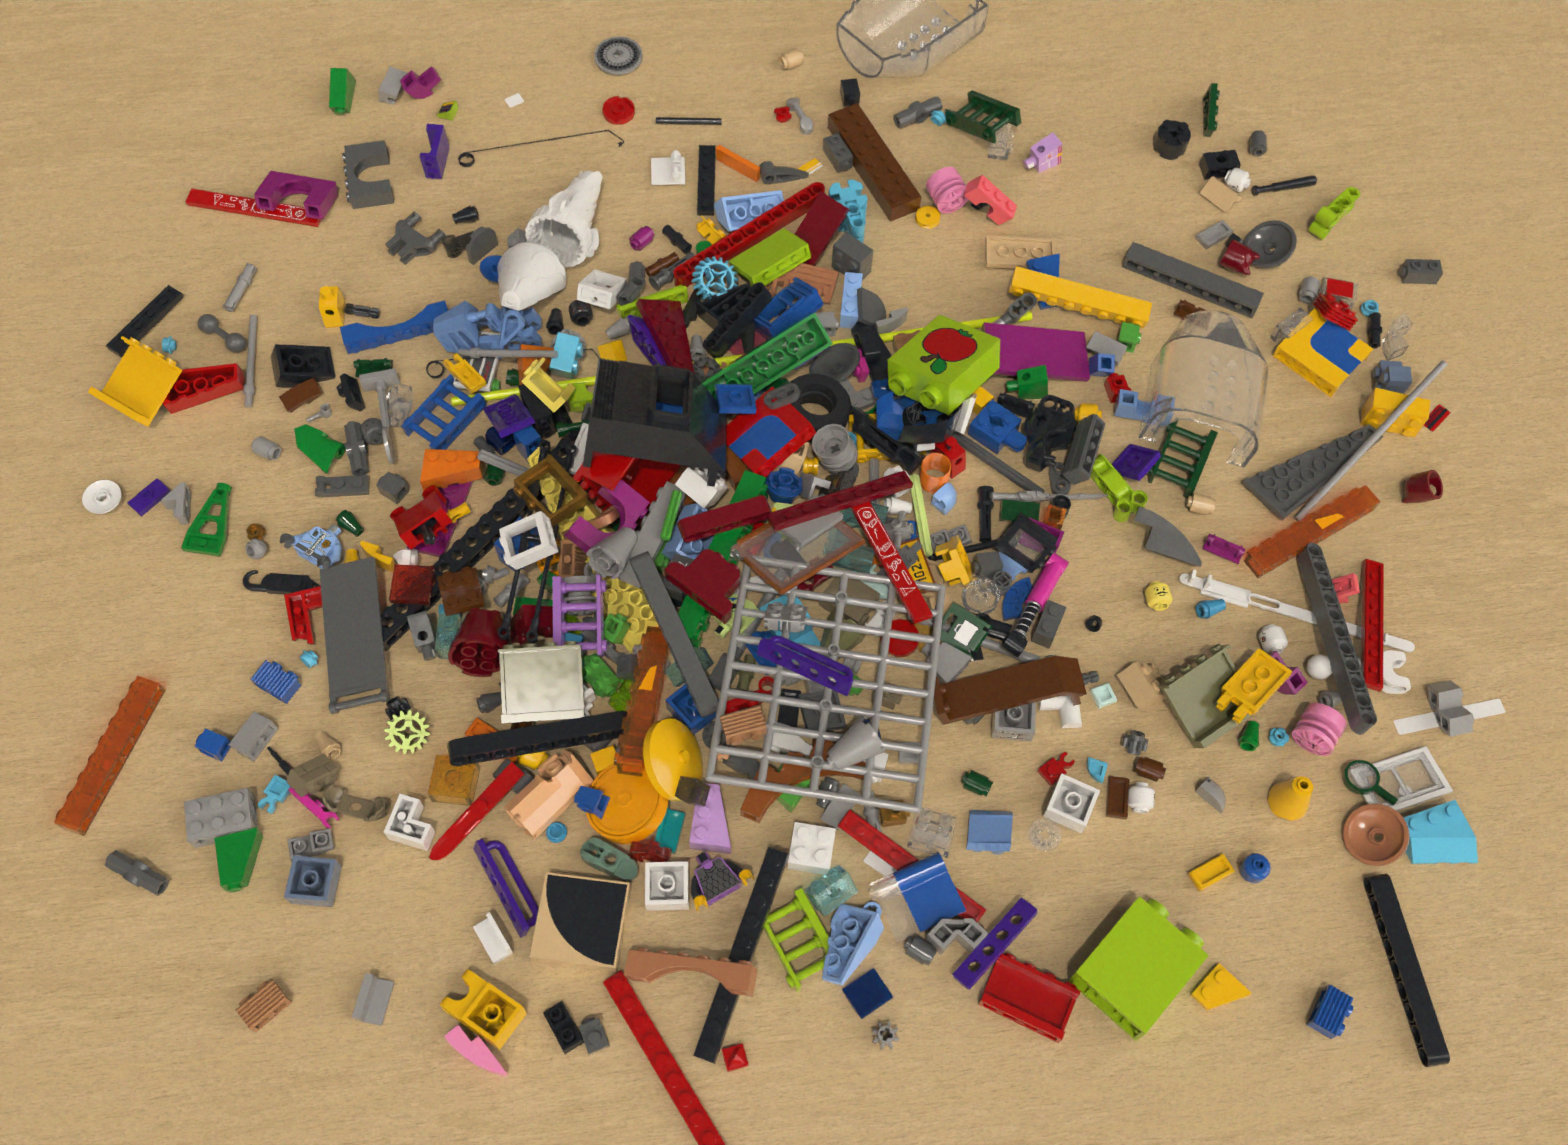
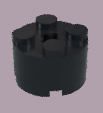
M1164 120L1158 128L1153 143L1155 152L1157 150L1160 153L1159 156L1168 160H1175L1179 156H1183L1191 138L1189 125L1185 122Z

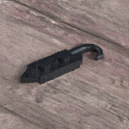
M257 570L247 572L242 581L247 590L267 592L268 594L286 595L319 587L308 575L279 573L267 574L262 579L261 584H252L249 582V578L251 575L257 574Z

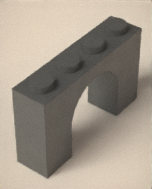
M385 140L344 146L345 153H342V157L346 166H343L345 176H347L345 186L349 190V192H346L348 203L352 204L353 209L394 204L393 189L389 179L372 182L358 179L360 173L367 168L390 164Z

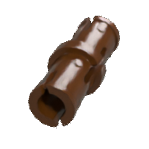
M673 252L664 258H659L657 262L646 267L645 272L649 277L655 276L660 273L662 268H668L680 259L676 252Z

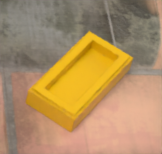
M1221 854L1190 871L1187 875L1197 890L1201 892L1231 875L1235 870L1225 855Z

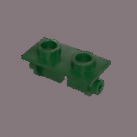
M387 358L373 360L357 359V361L353 362L354 368H356L355 376L359 377L362 374L393 369V360H388Z

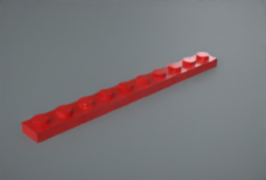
M619 971L603 982L605 988L698 1145H725L623 972Z

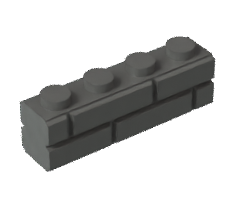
M1097 414L1089 415L1080 420L1075 430L1063 469V476L1073 485L1090 479L1105 428V423Z

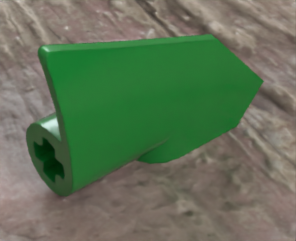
M307 424L294 428L297 448L325 474L328 473L333 459H340L344 455L346 450L345 444L329 438L323 431Z

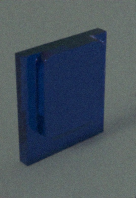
M874 968L842 989L846 999L861 1020L893 998V995Z

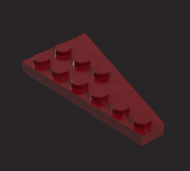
M638 299L635 304L667 366L689 369L695 375L681 301Z

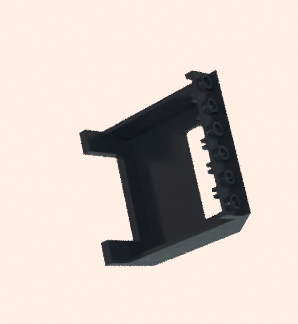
M600 357L597 365L583 466L591 467L593 451L708 469L707 486L715 487L716 479L720 480L721 471L726 472V413H719L717 400L689 369L660 364L649 366L625 361L617 362L616 360H606ZM656 402L683 406L682 414L655 410Z

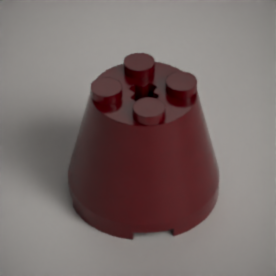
M471 608L449 647L448 659L451 665L455 664L462 669V673L474 677H491L492 673L500 671L498 649H503V645H508V642L498 637V629L503 622L499 611ZM503 631L500 634L506 635V631Z

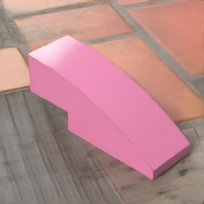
M459 1025L444 1036L455 1050L479 1068L502 1077L508 1075L479 1036L471 1041Z

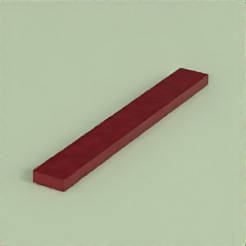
M901 471L768 513L767 520L773 530L778 531L913 487V482L905 471Z

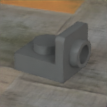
M590 1017L582 1021V1025L578 1026L589 1055L610 1046L599 1018Z

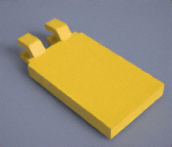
M1258 648L1222 687V696L1217 700L1215 708L1223 712L1230 702L1234 703L1239 708L1233 713L1234 717L1232 720L1239 724L1247 714L1251 716L1257 713L1291 676L1292 670Z

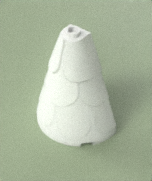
M523 242L509 248L503 254L497 266L498 292L501 306L517 311L536 304L537 301L549 297L551 294L566 287L567 276L564 265L560 263L558 256L552 250L538 243Z

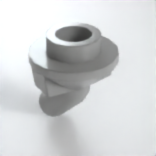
M488 565L487 569L483 568L482 579L485 580L486 584H493L494 580L508 575L509 570L505 567L495 572V568Z

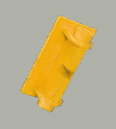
M702 215L700 216L703 221L698 222L696 228L704 238L710 234L706 239L713 245L726 237L720 229L716 230L714 228L716 225L709 218L706 220Z

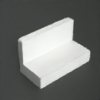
M488 912L486 914L487 919L473 928L495 965L513 954L494 918Z

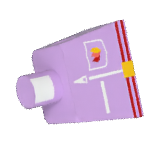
M1051 133L1030 148V157L1023 161L1025 168L1028 170L1034 167L1037 172H1042L1061 164V141L1054 133Z

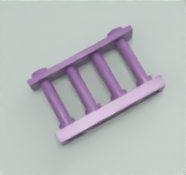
M596 575V582L567 583L564 582L561 576L552 577L553 642H556V646L564 645V642H566L565 633L567 631L597 630V642H576V645L580 644L581 650H597V655L603 657L604 651H607L608 648L607 639H604L603 592L607 591L606 580H603L601 575ZM596 590L597 602L567 603V601H564V594L567 591ZM597 610V622L567 623V621H564V613H567V611Z

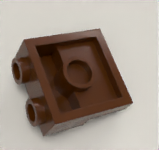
M464 567L461 571L455 573L446 571L442 573V576L437 577L446 616L466 612L471 608L485 607L476 567Z

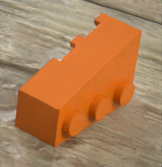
M425 449L420 478L423 491L431 485H435L437 488L448 487L447 485L454 483L463 484L483 479L485 462L477 458L479 451Z

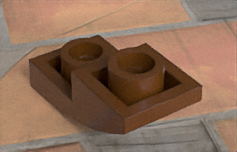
M312 378L286 391L279 398L286 410L291 413L305 402L310 404L322 395L323 392L316 380Z

